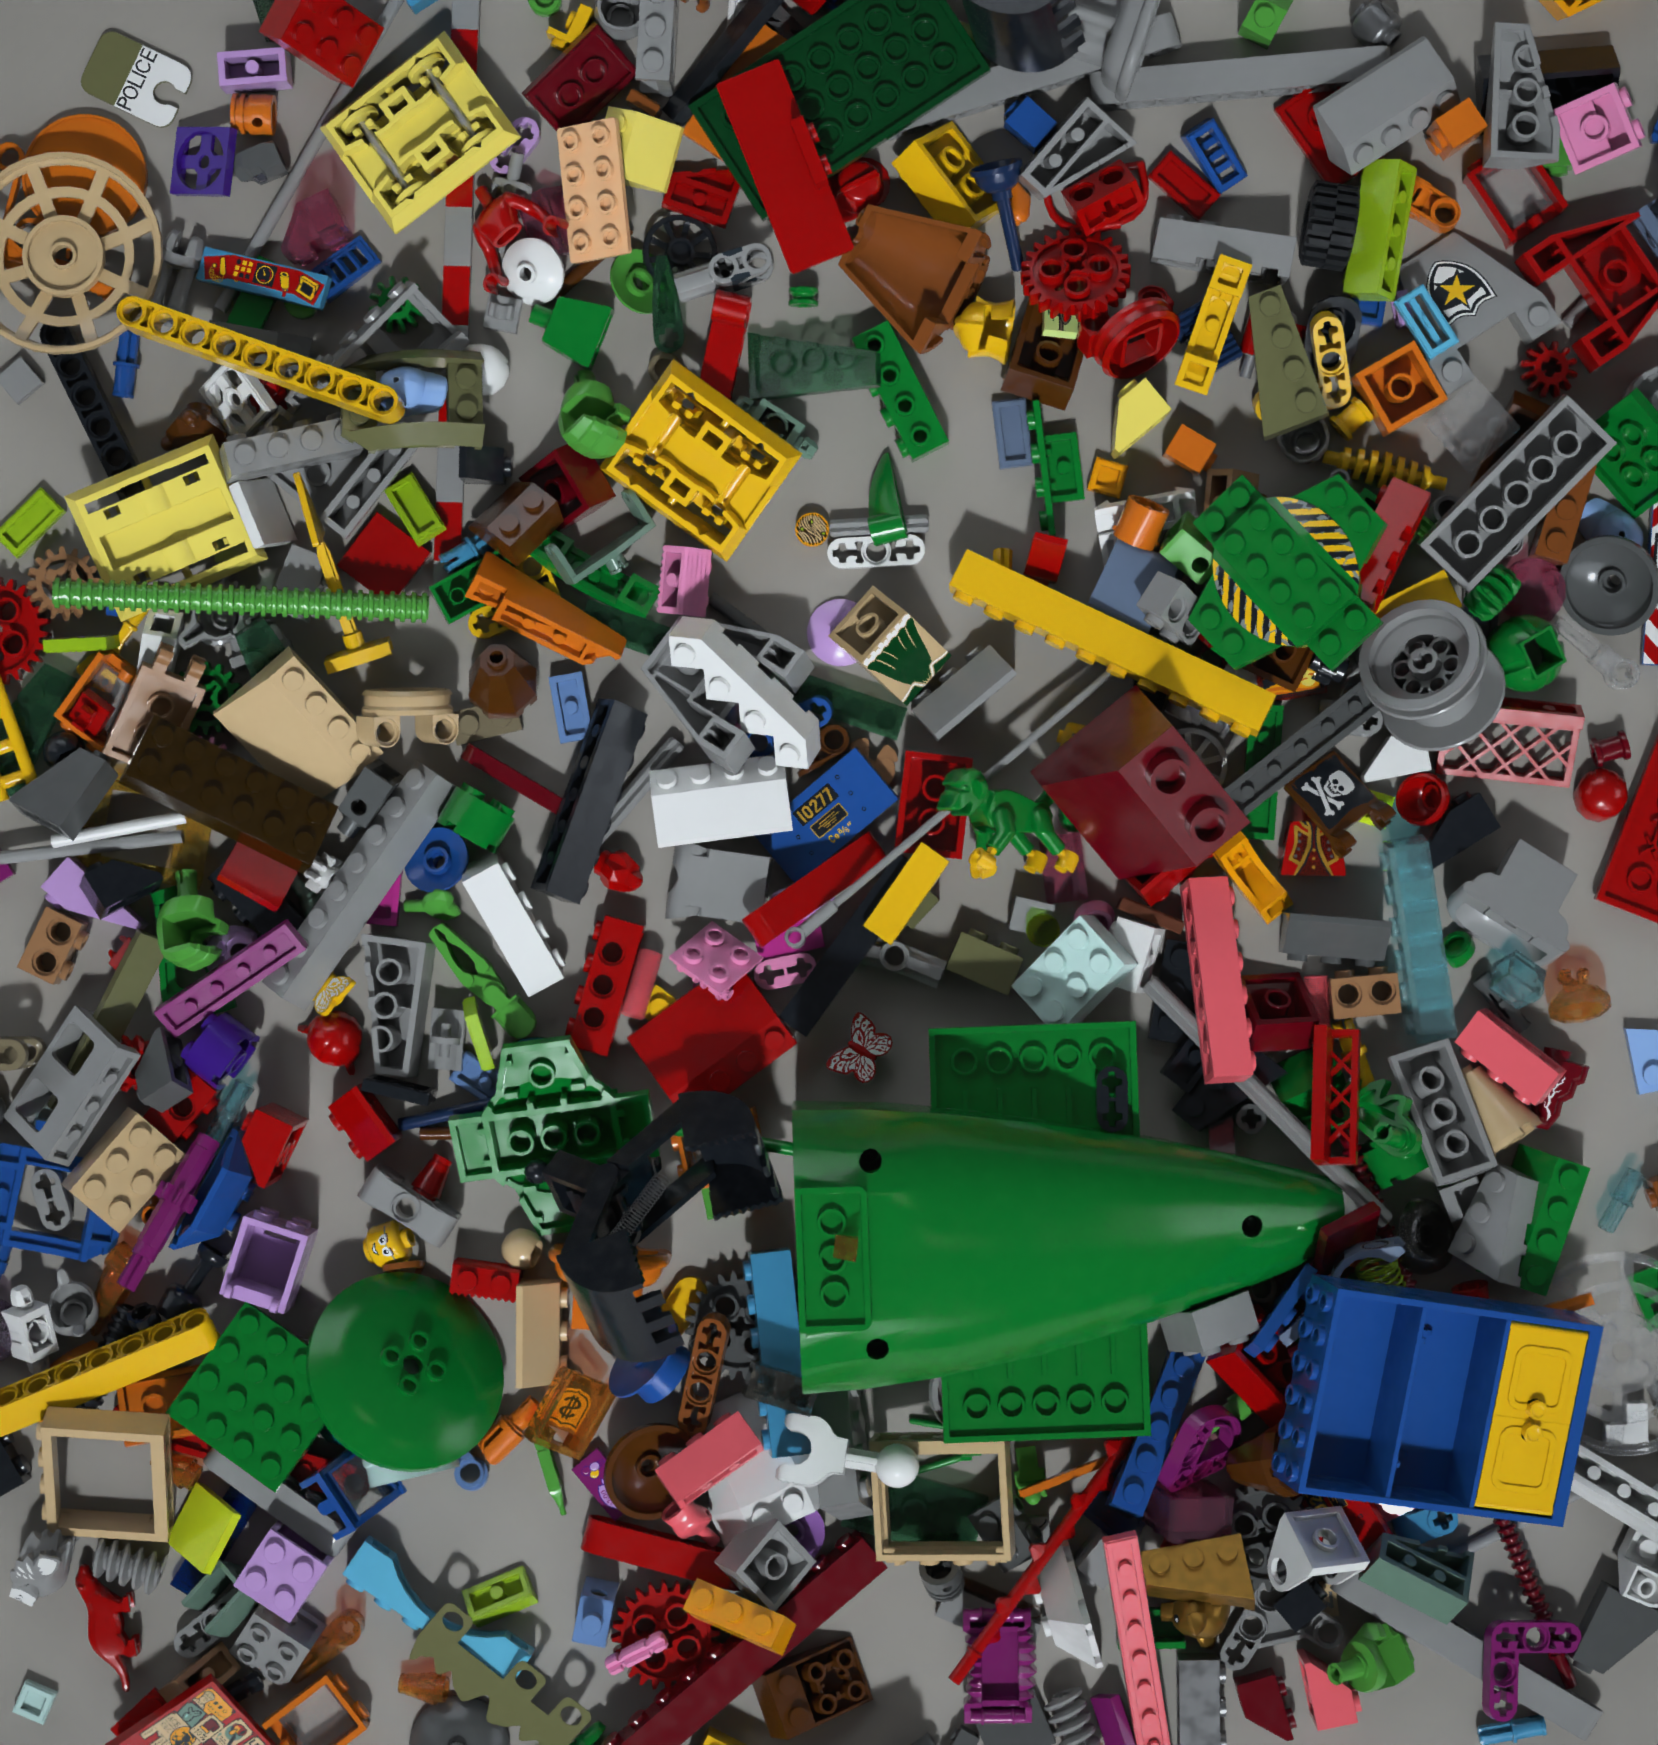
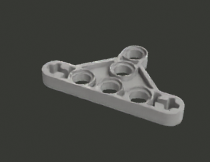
M1311 1577L1308 1580L1312 1582L1314 1580V1577ZM1262 1582L1261 1586L1254 1592L1255 1611L1244 1609L1222 1646L1220 1659L1226 1668L1233 1671L1241 1670L1247 1666L1257 1649L1304 1638L1324 1649H1334L1343 1640L1344 1628L1336 1618L1321 1611L1295 1633L1274 1606H1267L1261 1601V1591L1266 1588L1265 1583ZM1287 1591L1279 1592L1280 1597H1281L1283 1594H1285ZM1249 1616L1258 1617L1263 1625L1262 1631L1256 1635L1248 1634L1243 1628L1244 1620ZM1333 1624L1338 1630V1638L1333 1642L1323 1641L1319 1636V1629L1322 1625ZM1238 1632L1245 1640L1254 1642V1645L1251 1648L1246 1643L1241 1652L1245 1659L1243 1661L1237 1659L1232 1663L1229 1661L1230 1654L1226 1650L1228 1648H1236L1240 1639L1235 1638L1234 1635Z

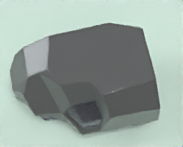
M274 140L259 143L235 154L233 176L237 177L241 182L254 181L263 185L289 174L282 154Z

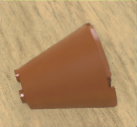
M868 204L866 208L861 210L856 219V225L859 227L855 239L851 238L854 250L843 254L838 265L916 352L920 354L927 353L943 342V338L940 335L945 330H949V328L953 330L955 318L969 304L973 303L989 266L990 257L985 255V251L991 247L990 237L978 229Z

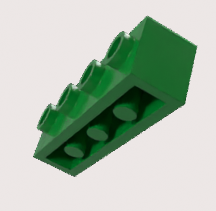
M887 320L853 337L852 344L854 347L849 349V352L857 368L862 365L864 366L869 376L864 379V382L873 398L879 396L884 408L879 410L888 428L894 426L899 436L894 441L902 457L909 456L913 463L947 446L949 440L889 321Z

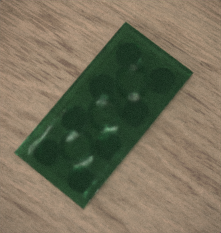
M918 1475L912 1483L905 1487L893 1488L888 1486L891 1540L977 1541L978 1533L967 1516L970 1512L986 1504L989 1498L988 1495ZM873 1515L841 1520V1526L875 1535Z

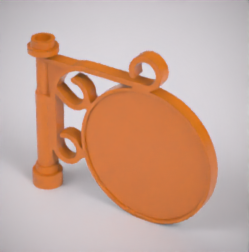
M76 114L58 119L45 127L34 138L26 154L19 145L13 142L0 144L1 171L6 168L1 161L2 155L8 150L18 152V161L47 152L86 154L103 160L122 171L139 187L144 196L146 195L148 170L143 152L129 132L108 118L92 114ZM70 165L41 168L48 188L71 186L89 191L96 171L88 168ZM28 174L22 175L12 182L3 220L15 206L21 180L25 198L35 193ZM111 178L108 179L102 197L119 211L128 224L137 214L140 206L133 196L118 182ZM75 198L52 199L58 215L78 217L84 200ZM39 204L31 208L37 217L22 219L16 224V227L23 230L26 226H36L43 221L44 217ZM97 207L90 226L97 232L100 238L117 232L118 228L111 217ZM9 238L7 239L4 252L5 269L23 265V249ZM67 248L66 258L71 261L73 253L72 250ZM55 258L56 263L59 265H66L69 263L68 261ZM98 281L88 292L96 293L97 296H101L103 301H105L114 288Z

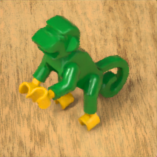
M975 768L954 769L945 776L942 782L945 790L940 795L936 808L939 811H951L952 816H969L970 824L976 835V849L968 859L971 864L970 873L974 879H985L996 873L997 866L994 856H999L1009 842L1021 856L1026 855L1028 857L1023 866L1027 872L1035 874L1037 871L1042 874L1048 857L1040 851L1033 850L1034 844L1025 833H1035L1052 855L1059 856L1054 866L1057 871L1066 873L1068 870L1070 873H1074L1079 862V856L1073 851L1064 849L1065 843L1055 832L1052 822L1053 814L1050 809L1054 801L1045 790L1033 801L1009 789L988 790V784L984 775ZM1059 808L1058 818L1061 827L1067 832H1079Z

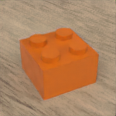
M1415 340L1361 370L1350 379L1363 403L1373 414V420L1383 438L1448 400Z

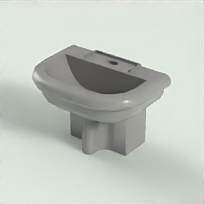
M1075 0L1076 7L1068 13V17L1076 13L1080 18L1081 24L1065 37L1067 39L1072 34L1081 30L1086 42L1078 47V52L1072 58L1101 67V80L1104 86L1115 93L1117 101L1124 102L1129 96L1136 73L1140 71L1157 21L1156 14L1161 0Z
M1519 839L1507 850L1495 874L1491 872L1482 873L1473 881H1466L1452 893L1446 904L1447 910L1458 926L1504 956L1529 966H1545L1553 963L1570 948V944L1566 940L1569 933L1566 919L1559 913V909L1578 874L1522 839Z

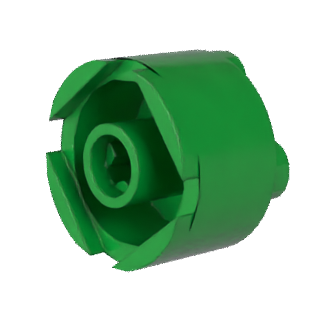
M463 782L461 787H455L436 821L443 826H448L453 829V832L476 845L496 854L515 820L512 817L515 811L492 798L490 803L484 801V793Z
M1371 1139L1361 1144L1360 1150L1364 1156L1363 1161L1368 1164L1367 1168L1372 1173V1177L1379 1190L1393 1186L1392 1181L1395 1179L1397 1181L1402 1179L1403 1181L1429 1167L1422 1147H1420L1419 1152L1409 1159H1400L1388 1154Z

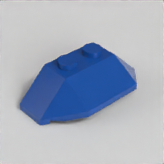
M240 1126L231 1129L195 1196L199 1200L191 1215L186 1213L168 1246L169 1248L176 1250L220 1237L227 1230L232 1232L239 1222L242 1214L237 1211L243 1200L248 1203L257 1188V1184L253 1183L255 1176L242 1143L245 1131L241 1130Z

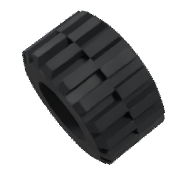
M1316 180L1312 185L1306 203L1299 242V260L1301 265L1340 272L1347 266L1354 244L1359 216L1360 193L1357 186Z

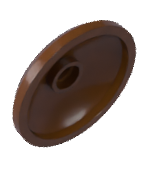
M649 1423L632 1429L614 1445L605 1463L603 1479L607 1495L618 1510L631 1518L639 1520L662 1518L661 1515L664 1509L674 1500L657 1477L655 1469L659 1467L658 1462L671 1452L678 1454L687 1447L686 1442L691 1437L684 1430L668 1423ZM646 1459H650L648 1465L641 1466Z

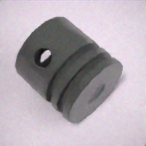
M940 1561L939 1564L932 1566L919 1564L921 1579L926 1592L932 1599L945 1603L953 1601L960 1596L965 1585L964 1575L960 1566L954 1565L953 1561Z

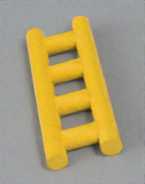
M0 676V719L3 720L9 737L0 741V755L14 751L20 770L1 776L0 773V802L10 799L7 792L8 788L22 783L27 785L37 778V774Z

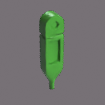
M545 1426L531 1428V1434L549 1493L559 1507L561 1516L566 1515L563 1485L551 1445H549L550 1441Z

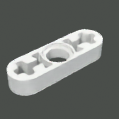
M908 534V538L896 541L895 548H904L906 541H913V546L920 549V552L914 553L913 559H907L906 554L898 553L895 554L897 561H890L891 546L887 543L883 544L886 549L885 557L881 561L875 562L870 560L866 554L867 547L873 543L871 536L838 538L829 545L827 556L831 565L837 569L913 566L923 559L925 545L918 536ZM855 543H863L861 547L863 563H856L857 556H848L845 563H840L838 557H833V551H838L841 544L846 546V550L852 551L857 550Z

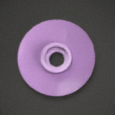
M847 599L830 600L819 606L810 617L807 626L808 643L814 654L823 662L833 666H847L856 663L853 658L828 637L857 604L856 602Z

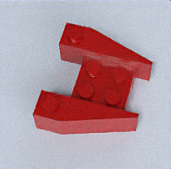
M1639 212L1550 235L1514 261L1526 281L1535 288L1564 269L1601 323L1600 326L1571 345L1589 374L1627 349L1658 309V273L1627 229V226L1641 216Z

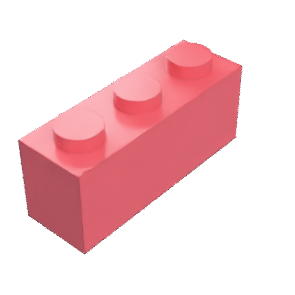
M1488 1008L1478 1010L1455 1040V1043L1461 1047L1460 1053L1465 1058L1474 1063L1479 1061L1488 1068L1486 1073L1493 1080L1500 1084L1507 1083L1515 1090L1513 1092L1514 1096L1526 1105L1532 1103L1536 1106L1542 1103L1567 1071Z
M739 1411L733 1415L730 1413L722 1415L714 1422L713 1425L715 1427L705 1435L702 1432L694 1435L686 1442L687 1447L678 1454L671 1452L658 1462L659 1467L655 1469L657 1477L680 1509L764 1451L762 1443Z

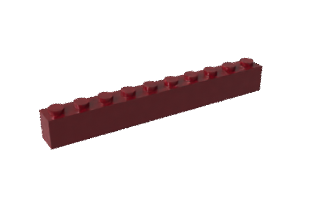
M858 1529L852 1534L850 1532L844 1534L837 1540L832 1551L826 1556L823 1554L815 1559L816 1563L777 1609V1613L786 1616L796 1624L783 1656L732 1634L723 1644L717 1643L712 1646L706 1653V1658L697 1666L691 1665L685 1669L680 1675V1680L671 1688L666 1687L662 1689L648 1708L636 1711L629 1718L628 1725L619 1732L614 1731L603 1740L602 1745H681L888 1568L884 1561H876L875 1549Z

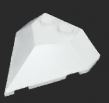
M1067 1539L1062 1542L1037 1577L1041 1591L1039 1594H1034L1037 1605L1044 1604L1046 1616L1041 1617L1046 1637L1053 1636L1057 1647L1096 1669L1102 1668L1101 1656Z

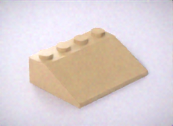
M290 646L213 712V715L265 770L321 798L359 775L365 766L373 763L384 753L381 747L366 746L359 741L356 733V717Z

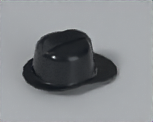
M1329 295L1328 298L1317 302L1312 307L1307 323L1304 348L1314 369L1309 328L1312 318L1317 313L1330 311L1341 321L1348 364L1353 360L1358 346L1362 323V313L1358 304L1348 297ZM1329 321L1324 322V327L1320 329L1326 338V343H1332L1329 337V328L1334 326H1331ZM1336 352L1327 353L1322 359V365L1327 368L1335 366L1339 361V354Z

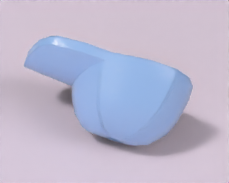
M401 366L385 372L379 380V383L393 388L405 404L403 417L437 412L445 403L448 380L442 375L411 366ZM388 398L381 402V406L385 411L393 406L394 399Z
M1594 498L1585 503L1578 527L1585 540L1603 535L1619 536V532H1622L1624 538L1632 540L1642 547L1644 542L1643 531L1636 520L1628 513L1600 498Z

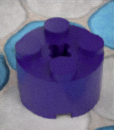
M224 1012L219 1016H216L214 1013L210 1014L201 1025L202 1034L196 1041H190L180 1055L185 1059V1065L216 1090H221L226 1086L222 1081L228 1075L234 1079L240 1073L256 1050L251 1045L252 1042H259L260 1040L258 1035L228 1012Z

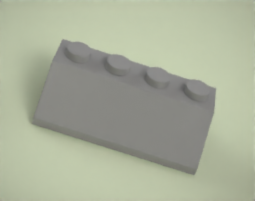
M1422 36L1315 104L1313 109L1329 161L1350 175H1354L1429 127L1435 119L1461 103L1453 75L1429 40Z
M1449 1038L1387 1058L1401 1095L1410 1097L1413 1100L1409 1116L1411 1121L1421 1130V1147L1436 1186L1452 1184L1482 1174L1498 1166Z

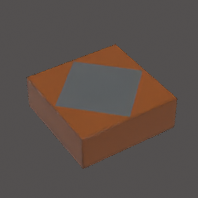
M631 89L626 97L627 105L635 111L659 119L662 115L660 105L639 91Z

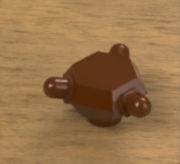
M191 402L186 405V408L166 430V436L161 439L160 444L165 451H171L213 434L220 449L222 444L227 442L226 438L228 436L219 419L213 415L211 406L202 402Z

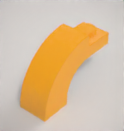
M1239 831L1212 853L1229 879L1267 925L1294 904L1287 891L1260 860L1242 831Z

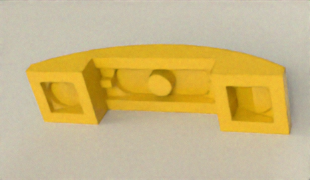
M1223 254L1219 255L1174 385L1207 396L1252 264Z

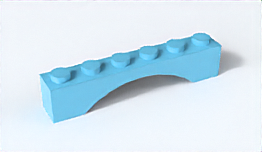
M369 1535L342 1573V1575L347 1577V1584L359 1592L365 1590L375 1597L374 1602L387 1611L393 1609L403 1616L401 1618L402 1621L414 1630L421 1628L423 1630L437 1613L428 1607L410 1587L401 1569L397 1553ZM443 1617V1624L449 1630L458 1631L463 1627ZM470 1628L458 1642V1644L502 1679L519 1661L528 1662L535 1650L534 1647L509 1630L489 1631Z

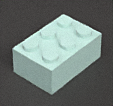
M1079 915L1011 986L1045 1024L1080 1023L1138 963L1094 915Z

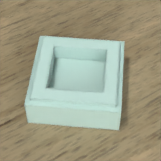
M27 1679L12 1712L43 1725L47 1720L58 1691Z

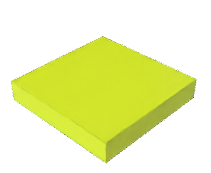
M196 1482L173 1526L168 1544L201 1573L211 1575L242 1515L207 1485Z

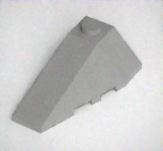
M1494 23L1485 122L1488 126L1484 130L1482 168L1522 169L1559 161L1560 124L1557 116L1554 115L1550 101L1551 94L1543 78L1540 68L1541 61L1530 24Z

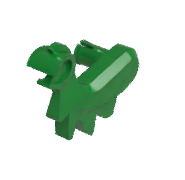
M1351 1077L1345 1084L1342 1092L1351 1084ZM1360 1078L1358 1129L1394 1157L1409 1159L1415 1156L1422 1145V1134L1417 1125L1408 1118L1413 1100L1400 1094L1387 1095L1392 1082L1384 1078L1370 1082L1361 1089L1362 1080ZM1350 1093L1348 1096L1345 1097V1099H1346L1349 1103H1350L1351 1093ZM1343 1101L1339 1104L1342 1107L1344 1117L1338 1118L1335 1114L1332 1115V1120L1338 1126L1344 1124L1350 1118V1108ZM1311 1116L1302 1117V1121L1307 1123L1308 1129L1311 1131ZM1331 1124V1135H1332V1133L1336 1130V1128Z

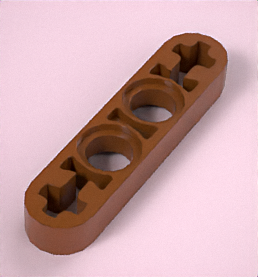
M711 1312L704 1316L699 1323L678 1415L679 1428L684 1430L690 1437L700 1432H705L713 1413L731 1331L729 1320L719 1312ZM711 1323L716 1324V1329L719 1331L713 1343L708 1342L711 1336V1328H709ZM703 1352L712 1354L716 1360V1365L712 1367L704 1366L699 1360V1354ZM697 1382L705 1384L709 1389V1395L706 1397L696 1395L692 1385ZM695 1406L700 1407L697 1414V1421H699L697 1425L691 1424L692 1419L690 1418Z

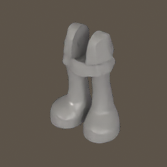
M172 229L163 241L161 276L151 302L162 305L173 269H176L179 272L166 307L185 313L190 286L195 273L198 272L199 262L204 252V240L193 236L185 256L177 254L182 240V231ZM167 321L163 325L172 328L173 321Z

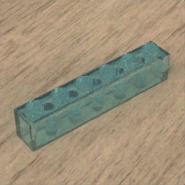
M1423 834L1382 841L1384 852H1379V863L1382 873L1387 872L1389 884L1384 885V896L1387 905H1392L1394 917L1388 920L1392 921L1391 936L1392 938L1397 937L1399 950H1394L1393 954L1396 969L1402 970L1403 982L1399 983V991L1402 1003L1407 1002L1408 1014L1403 1015L1406 1034H1411L1417 1044L1458 1037L1429 841Z

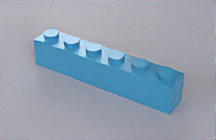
M786 1247L747 1252L748 1260L742 1261L744 1280L751 1281L752 1294L746 1295L748 1315L754 1314L756 1328H750L752 1349L758 1348L759 1362H754V1374L756 1383L762 1382L763 1396H757L759 1416L766 1417L767 1429L761 1430L763 1450H769L772 1458L810 1454L811 1441L808 1437L800 1433L791 1432L784 1424L785 1415L787 1414L809 1415L807 1395L802 1394L800 1333L791 1250Z

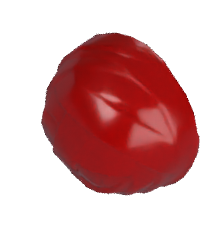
M1419 772L1407 777L1399 786L1396 794V806L1400 816L1414 826H1428L1435 823L1443 816L1450 803V793L1447 784L1430 772Z

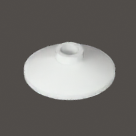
M528 237L516 241L508 248L502 261V276L509 279L507 289L516 299H521L525 304H545L553 300L563 286L565 277L563 261L557 250L543 239ZM525 268L531 271L530 279L525 274Z

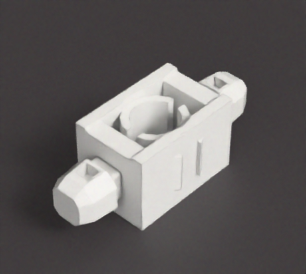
M18 1285L12 1288L10 1294L13 1307L5 1309L1 1313L12 1356L26 1361L29 1371L34 1375L50 1368L48 1355L58 1351L59 1346L48 1304L34 1300L32 1291L27 1285Z

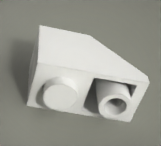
M152 609L148 611L142 632L137 671L142 661L150 664L153 663L156 651L162 641L174 646V655L167 668V671L174 673L181 648L178 636L184 630L183 612L174 613L173 610H169L168 613H164L163 609H158L157 612H153Z

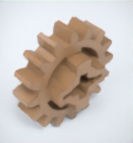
M60 546L57 555H54L48 549L45 552L46 560L40 557L35 559L34 564L38 569L30 568L27 575L34 580L27 582L26 589L35 590L30 596V601L36 602L39 600L41 602L38 609L40 613L46 609L51 610L50 619H54L57 613H62L64 621H68L72 612L79 619L83 615V609H76V606L72 605L70 609H66L65 605H60V608H54L52 600L45 594L42 587L47 588L52 596V585L56 577L62 579L66 572H68L67 578H71L72 581L76 582L77 578H80L76 568L83 574L85 580H82L83 582H87L88 579L98 582L100 579L93 578V575L97 572L96 566L88 567L87 565L90 556L86 555L82 559L78 558V549L76 548L73 549L71 554H66L64 546ZM64 563L63 567L56 570L49 568L52 565Z

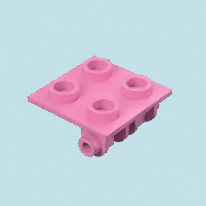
M713 921L669 956V959L677 966V971L684 972L692 978L694 983L700 982L702 989L708 987V991L714 994L716 999H723L725 1001H728L734 993V990L730 987L764 958Z

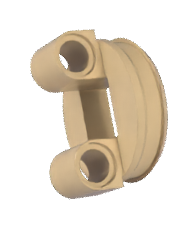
M434 687L365 689L361 694L364 696V706L361 708L362 716H356L357 737L366 746L392 747L400 738V716H415V732L419 740L424 743L450 744L457 738L459 732V714L454 713V707L451 705V695L453 693L448 688ZM438 723V732L436 734L435 727ZM378 726H380V735H379V737H377V728H378Z

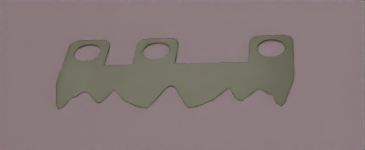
M453 1603L444 1604L419 1633L409 1659L415 1660L420 1656H431L434 1658L436 1674L451 1671L453 1687L461 1701H469L487 1695L489 1697L487 1722L503 1727L521 1726L519 1740H537L539 1745H569L590 1722V1712L574 1699L565 1697L547 1715L531 1702L533 1697L545 1685V1677L529 1663L519 1661L502 1679L458 1644L473 1625L471 1617ZM447 1612H455L462 1617L463 1627L460 1630L452 1631L445 1627L443 1616ZM521 1670L532 1672L536 1677V1685L531 1689L520 1687L516 1682V1674ZM567 1706L577 1708L582 1715L581 1722L577 1725L565 1723L561 1717L562 1709Z

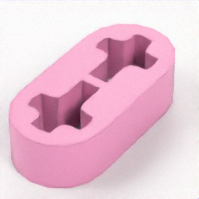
M805 952L767 959L756 966L754 979L756 984L765 990L804 983L817 963L810 954ZM798 958H803L805 963H811L812 969L807 970L806 977H801L799 972L788 974L787 967L797 965ZM770 965L772 970H784V975L776 976L773 984H768L766 979H760V973L765 971L764 966Z

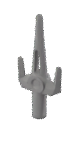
M511 152L507 178L501 176L492 178L490 193L493 198H495L499 188L502 193L510 191L519 195L525 194V198L531 200L532 186L530 183L520 181L524 160L523 153ZM505 246L498 248L499 253L504 252Z

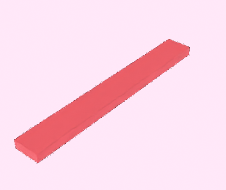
M1135 1530L1102 1537L1135 1744L1171 1745L1138 1537Z

